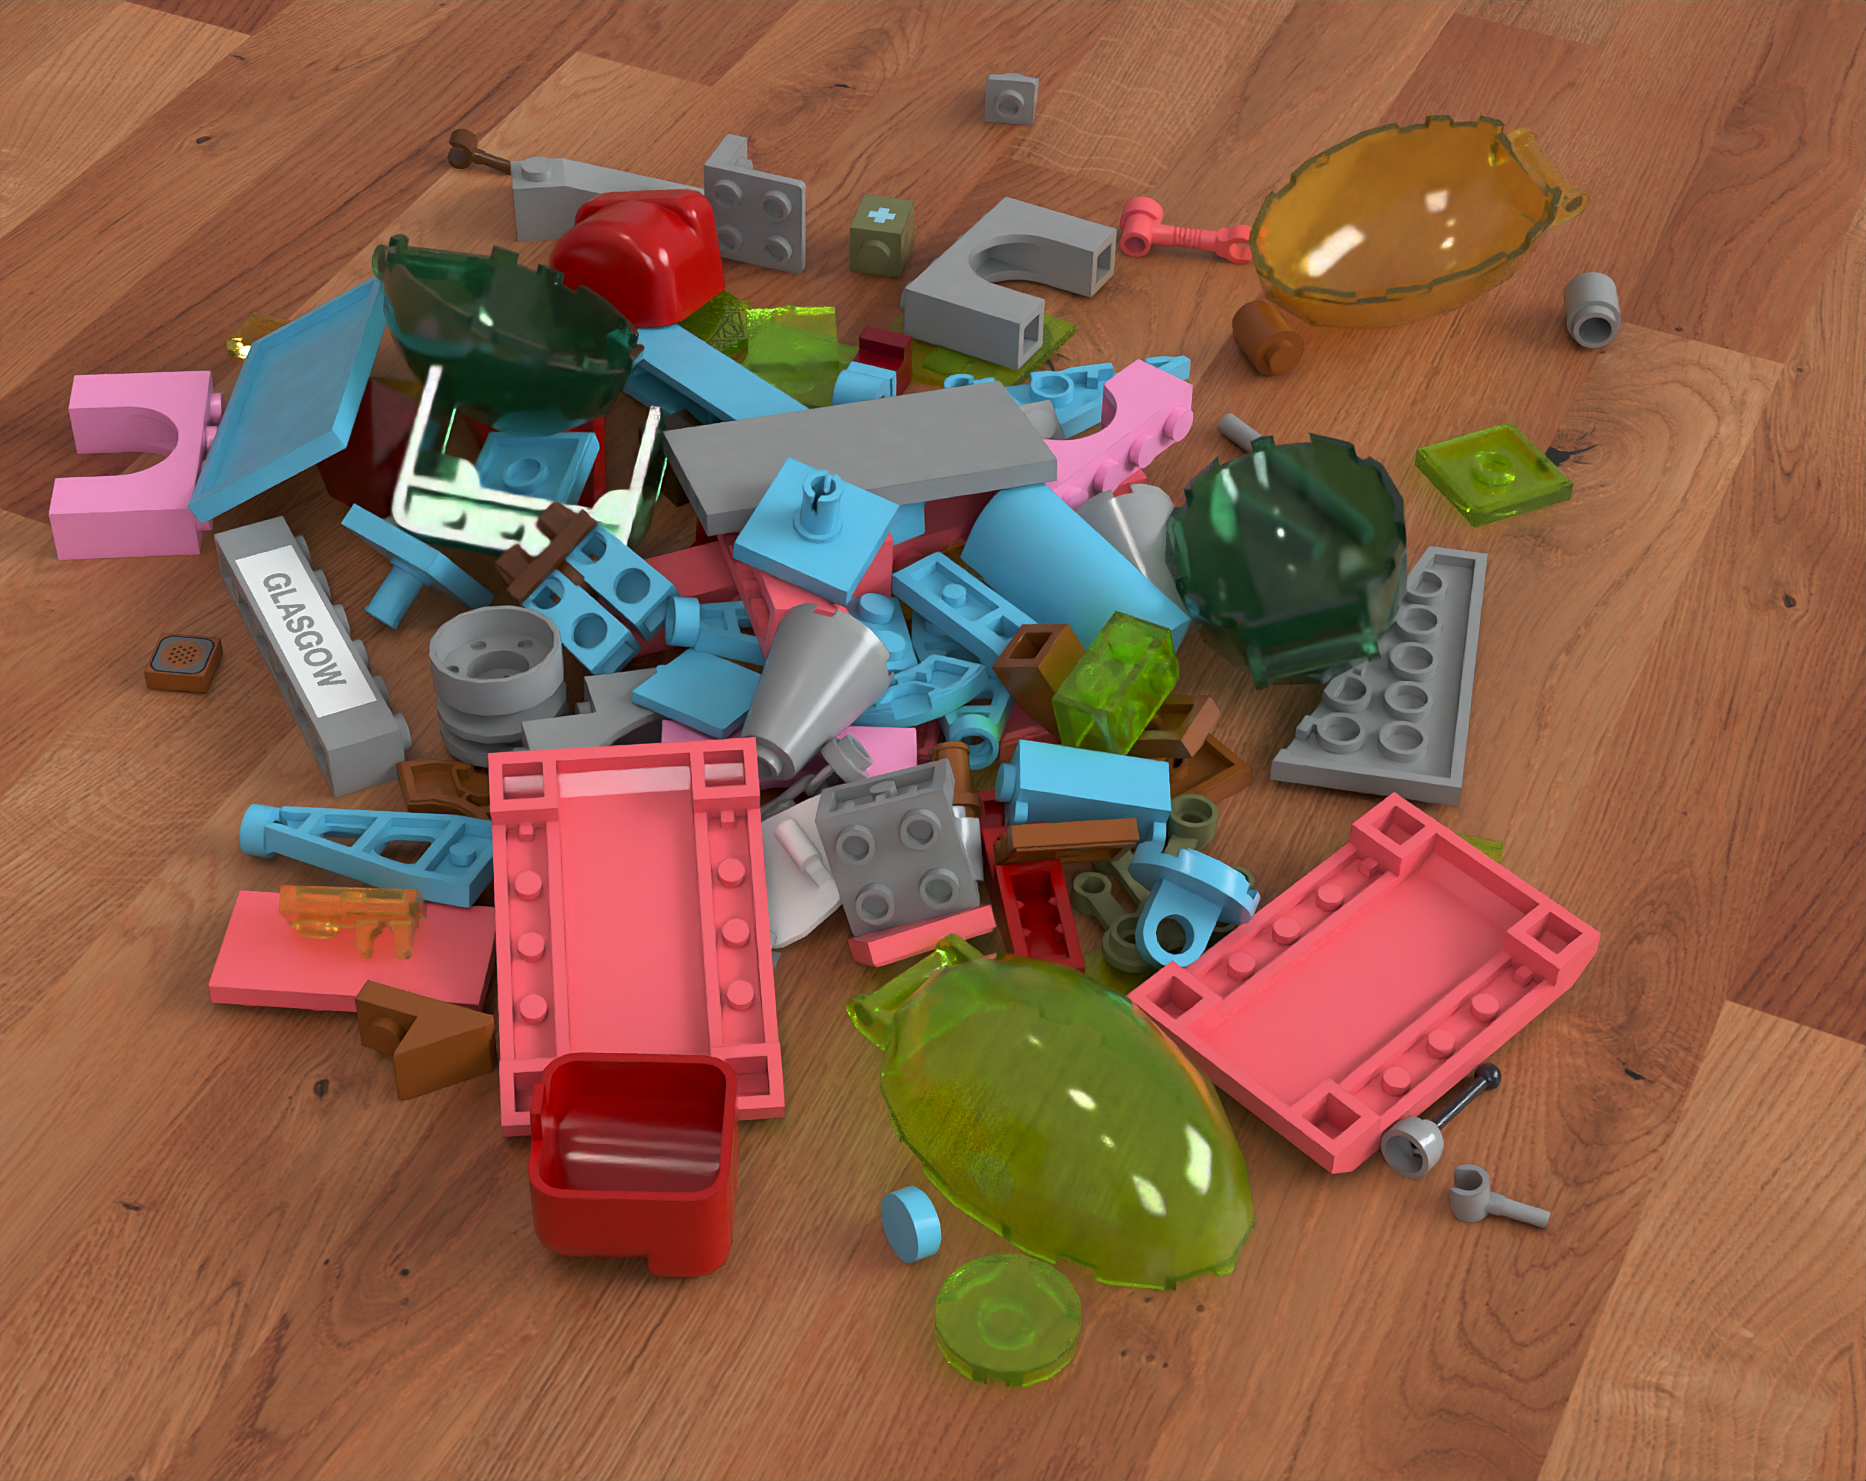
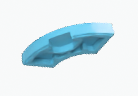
M932 653L917 666L894 674V679L885 694L850 726L908 728L942 717L972 700L989 684L987 666Z

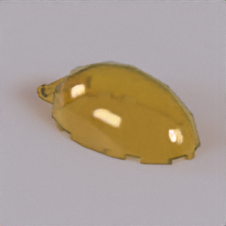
M1450 115L1426 116L1425 123L1400 128L1394 122L1362 131L1306 160L1291 173L1290 182L1278 193L1271 191L1265 197L1250 230L1248 242L1266 300L1311 326L1357 330L1389 328L1447 315L1512 278L1537 250L1549 228L1580 215L1587 208L1590 197L1582 188H1574L1535 143L1537 136L1529 127L1523 126L1504 134L1505 124L1499 119L1480 116L1478 122H1454Z

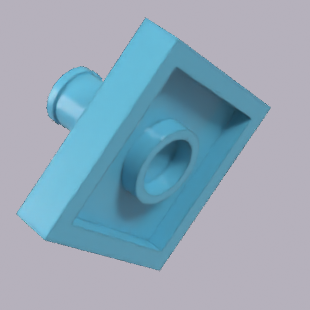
M788 457L734 542L732 558L845 607L896 523L900 505L843 481L835 473L832 476L829 474V470H818Z
M353 504L341 522L343 526L388 559L389 563L393 566L369 605H366L363 610L395 631L423 586L427 588L431 586L471 610L488 607L495 598V595L441 552L356 504Z

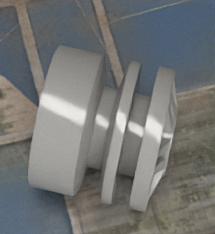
M512 605L481 607L457 615L441 625L431 638L429 660L433 686L438 694L437 713L440 718L441 739L449 753L461 761L489 768L488 753L512 752L513 748L522 747V721L570 716L569 704L567 703V686L563 681L564 661L560 631L547 616L533 609Z

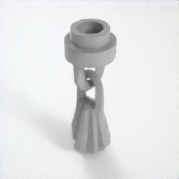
M847 734L841 740L834 737L821 748L822 755L828 764L816 775L809 774L801 777L779 797L761 806V823L795 806L796 804L793 799L804 790L807 796L813 797L821 794L822 789L832 787L840 779L849 783L867 778L868 772L866 769L874 763L872 757L852 735Z

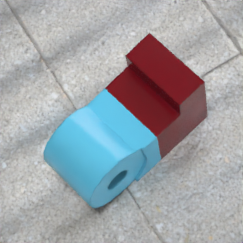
M866 325L859 336V350L847 370H842L837 378L832 397V406L903 395L912 381V336Z

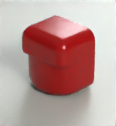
M667 189L612 191L598 194L585 202L576 213L575 226L562 234L549 255L548 276L558 326L564 329H596L601 350H604V355L613 354L612 337L629 332V328L662 327L678 323L721 293L726 288L715 217L710 201L699 191Z
M578 1052L565 1054L551 1061L544 1068L540 1083H534L529 1113L532 1141L528 1162V1176L535 1234L541 1244L553 1253L565 1256L646 1258L648 1271L655 1277L698 1278L711 1275L722 1267L726 1262L733 1242L740 1154L737 1079L731 1066L717 1057L680 1054Z

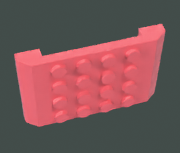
M756 737L488 753L500 1039V1108L503 1137L531 1135L529 1113L534 1083H540L544 1068L551 1061L565 1054L578 1052L680 1054L717 1057L728 1063L736 1074L739 1121L785 1117L782 1060L778 1037L760 813Z
M1393 792L1351 825L1350 838L1346 845L1254 914L1248 924H1241L1203 953L1198 960L1185 968H1182L1172 960L1126 995L1124 1014L1331 1174L1352 1172L1381 1148L1382 1136L1396 1122L1408 1116L1418 1117L1569 990L1596 954L1601 933Z

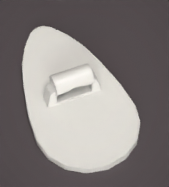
M821 794L809 798L761 823L770 930L774 931L777 935L772 949L783 948L807 936L842 904L815 824Z

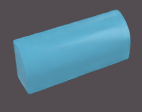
M1044 483L1000 490L985 506L975 521L960 557L996 593L1038 624L1068 623L1086 652L1101 669L1124 685L1144 693L1154 694L1158 692L1192 620Z

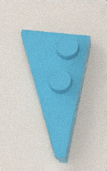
M1184 355L1178 357L1159 356L1145 358L1146 363L1183 381L1189 378L1191 360ZM1112 363L1070 367L1066 370L1055 372L1048 370L1030 372L1029 384L1007 386L1005 389L1018 406L1051 400L1065 439H1068L1101 422L1103 384L1118 373H1113ZM994 377L979 380L980 383L995 381Z

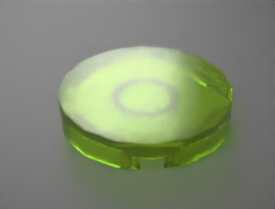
M990 1254L964 1263L945 1279L936 1297L935 1341L947 1362L969 1379L987 1384V1378L1006 1380V1387H1027L1053 1377L1072 1360L1078 1346V1338L1082 1329L1080 1298L1069 1279L1047 1262L1022 1254Z

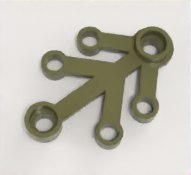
M1183 794L1171 800V813L1166 822V834L1170 837L1164 854L1176 857L1180 848L1200 851L1214 839L1219 812L1212 800L1197 794ZM1129 850L1119 861L1091 863L1092 867L1100 873L1084 872L1077 875L1072 883L1071 904L1080 913L1095 915L1106 930L1101 947L1105 960L1113 967L1126 973L1141 974L1157 969L1143 960L1136 947L1135 940L1137 922L1151 892L1135 881L1127 870L1133 858V854ZM1230 865L1229 867L1246 877L1245 880L1251 884L1249 889L1254 890V874L1242 866ZM1103 874L1115 875L1138 906L1136 913L1125 912L1111 895V881ZM1162 919L1157 925L1156 930L1157 942L1160 947L1168 953L1169 950L1185 946L1186 936L1181 924L1174 922L1161 925ZM1217 921L1206 947L1211 948L1235 930L1237 924Z

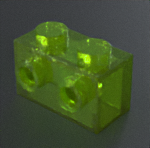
M1119 611L1113 613L1052 698L1062 746L1127 755L1180 679L1179 660L1175 656L1171 630L1169 628Z

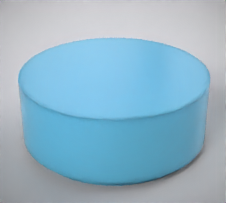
M908 1186L886 1194L881 1203L882 1224L888 1242L897 1256L905 1263H913L935 1255L941 1243V1227L936 1210L928 1196L915 1186Z

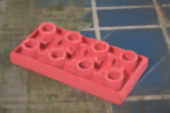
M240 890L208 984L211 1003L240 1004L249 1007L269 1006L310 1009L313 1011L357 1012L355 998L366 981L370 980L483 1013L497 955L495 907L472 905L470 908L442 903Z

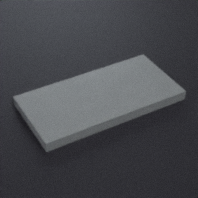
M1000 380L663 431L664 454L707 536L742 531L788 457L818 470H829L830 475L833 476L835 473L841 480L900 506L1057 481V458Z

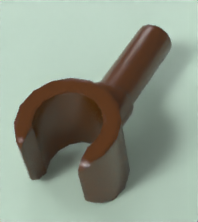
M457 129L452 132L449 144L453 147L450 148L447 156L452 167L464 169L473 162L511 174L510 161L478 149V140L471 131Z

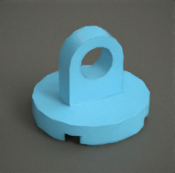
M1144 841L1139 843L1127 869L1135 881L1151 892L1137 922L1135 931L1136 947L1143 960L1157 969H1162L1172 960L1182 968L1187 967L1198 960L1205 950L1217 921L1230 924L1249 923L1261 897L1258 890L1249 889L1251 884L1245 880V876L1221 861L1196 850L1180 848L1175 857L1161 853L1165 845L1163 841ZM1163 918L1175 919L1185 931V946L1179 954L1167 953L1157 942V925Z

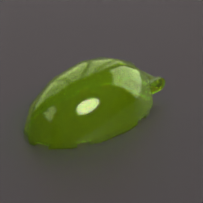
M950 933L937 942L935 952L869 996L859 993L847 1002V1014L855 1028L884 1051L881 1060L880 1091L888 1106L889 1120L899 1143L903 1141L921 1160L922 1172L953 1205L1025 1253L1056 1265L1060 1257L1095 1270L1094 1280L1109 1285L1176 1291L1177 1282H1182L1210 1271L1217 1277L1233 1272L1238 1263L1239 1252L1253 1228L1255 1229L1256 1224L1247 1164L1212 1079L1127 996L1065 963L1003 952L984 956L961 937Z

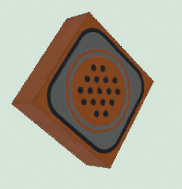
M161 633L144 671L147 688L207 693L223 656L221 638Z

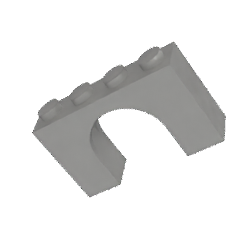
M1005 197L988 213L983 214L981 219L964 235L959 236L956 242L939 258H935L930 266L914 281L909 282L905 286L900 300V309L904 312V334L1018 371L1042 347L1045 299L993 283L1005 280H1028L1091 298L1114 275L1117 229Z

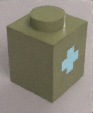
M864 194L850 226V272L901 278L914 245V200Z

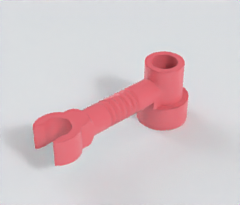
M1134 197L1124 205L1120 219L1122 231L1120 247L1129 256H1145L1150 251L1151 244L1211 251L1215 252L1217 256L1225 257L1235 264H1246L1251 261L1253 248L1235 244L1252 243L1255 230L1249 226L1235 225L1231 228H1221L1218 231L1195 230L1194 228L1185 229L1179 226L1162 225L1163 210L1151 198Z

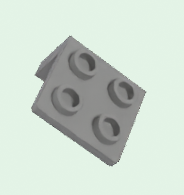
M727 134L704 164V196L710 201L714 212L721 257L801 274L806 267L805 183L802 180L753 170L752 161L747 159V138Z
M948 758L822 789L815 824L854 936L979 907L980 895L952 810L955 779Z

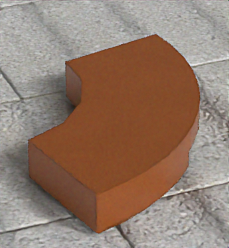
M434 759L396 763L398 781L407 812L460 815L491 821L489 776L475 772L474 765Z

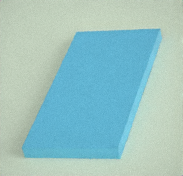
M386 271L377 274L251 344L187 506L201 524L346 448L398 288Z

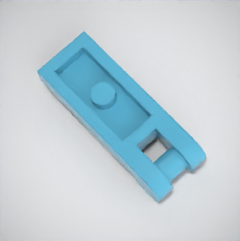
M939 551L892 574V594L977 656L980 663L987 666L988 675L994 679L999 678L993 671L992 666L1022 624H1038ZM1001 635H1004V636H1006L1008 639L1004 640V639H1002L1000 636H1001Z

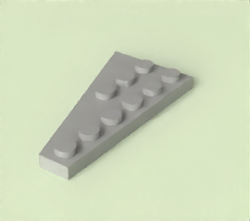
M1434 546L1427 548L1402 582L1400 594L1390 608L1384 607L1376 618L1374 630L1367 639L1362 637L1324 689L1322 701L1311 716L1305 715L1297 726L1295 738L1287 749L1281 748L1272 761L1271 780L1389 796L1395 792L1404 799L1459 806L1488 554Z

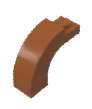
M1068 623L1022 624L992 666L997 677L1020 707L1046 731L1074 748L1165 761L1166 758H1193L1222 714L1210 695H1154L1135 690L1117 681L1093 661Z

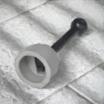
M1491 1063L1479 1065L1474 1072V1080L1431 1120H1421L1416 1116H1408L1396 1122L1382 1136L1380 1144L1382 1154L1389 1166L1400 1175L1410 1179L1421 1178L1432 1169L1443 1153L1444 1137L1440 1130L1483 1090L1489 1091L1499 1086L1502 1079L1499 1068Z

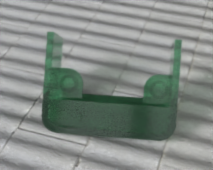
M431 365L392 502V512L399 529L423 543L500 557L510 546L518 543L533 558H536L551 542L534 525L538 517L554 501L481 488L480 478L471 463L462 458L444 455L457 406L443 367ZM650 406L629 490L616 489L605 493L597 500L593 509L560 503L576 514L584 509L598 524L607 529L632 551H635L650 529L667 463L663 447V431H667L662 408Z

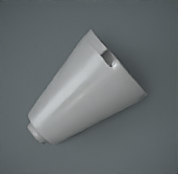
M1142 483L1131 484L1130 487L1133 493L1114 497L1110 489L1097 494L1076 509L1075 512L1192 619L1177 516L1169 495L1156 486ZM1191 620V622H1190V624H1189V626H1188V628H1187V630H1186V633H1185V635H1184V637H1183L1181 643L1184 641L1185 636H1186V635L1189 633V631L1191 630L1192 620Z
M804 603L791 607L785 617L779 622L740 738L756 737L759 779L765 781H785L791 779L821 752V748L834 737H838L880 699L893 681L894 671L888 673L885 665L890 658L886 646L870 628L850 614L837 609L832 617L813 613L818 604Z

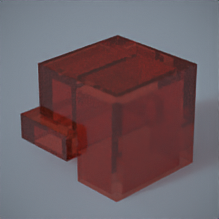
M370 377L368 378L346 448L316 463L331 497L349 507L356 504L383 520L402 510L405 500L410 497H422L446 483L438 460L429 456L444 441L433 410Z

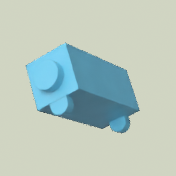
M1019 739L1011 763H1002L999 767L995 785V799L998 802H1004L1005 826L1045 821V823L1136 818L1140 840L1132 848L1137 849L1139 843L1144 841L1157 840L1163 841L1164 844L1166 822L1171 813L1169 762Z

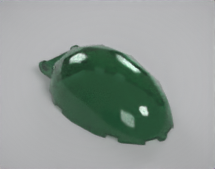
M396 234L390 237L389 245L380 244L375 248L372 256V270L374 275L384 283L383 313L394 345L415 377L442 405L510 436L549 437L608 415L642 360L645 347L644 345L637 344L639 333L636 327L613 304L587 286L579 285L576 292L570 287L563 285L565 273L546 264H538L537 271L518 264V252L493 245L491 256L408 246L409 238L405 234Z
M1309 433L1311 442L1275 445L1273 435L1256 438L1250 441L1252 452L1221 466L1217 456L1192 478L1184 488L1186 497L1184 505L1174 507L1167 520L1165 564L1188 614L1203 642L1233 667L1252 675L1256 690L1269 688L1268 683L1272 685L1323 684L1366 662L1367 659L1369 662L1380 660L1381 655L1378 645L1392 629L1406 596L1407 534L1404 499L1385 467L1371 456L1362 460L1356 455L1354 445L1348 441Z

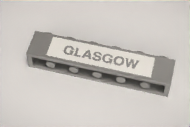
M283 516L214 534L221 580L334 798L398 779L396 763L405 762L404 750L412 748L408 725L402 713L392 714L390 711V697L383 678L380 675L375 677L370 675L371 669L366 649L360 639L351 640L349 622L340 603L336 605L331 604L330 589L321 569L312 570L311 555L302 535L294 537Z

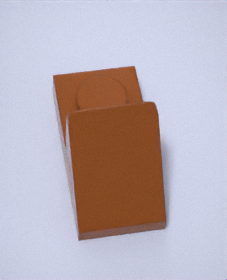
M370 980L366 981L355 998L362 1046L372 1048L384 1055L393 1056L399 1100H410L490 1073L498 1063L493 1015Z

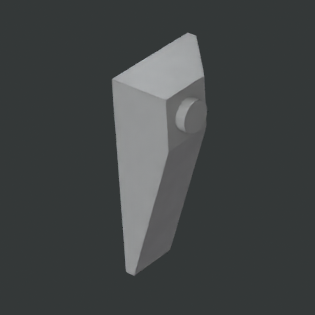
M535 156L524 161H510L517 242L559 239L562 234L575 226V216L578 209L598 194L612 191L690 189L699 191L704 195V189L564 158L548 159Z

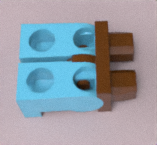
M552 502L538 517L534 525L551 543L536 558H533L517 543L514 546H510L495 562L494 566L509 585L506 590L523 608L533 609L550 618L560 631L561 645L591 675L620 672L637 655L642 647L632 633L600 605L597 600L601 598L634 631L649 642L665 625V614L669 598L671 596H682L673 583L607 529L598 524L584 509L576 514L560 503Z

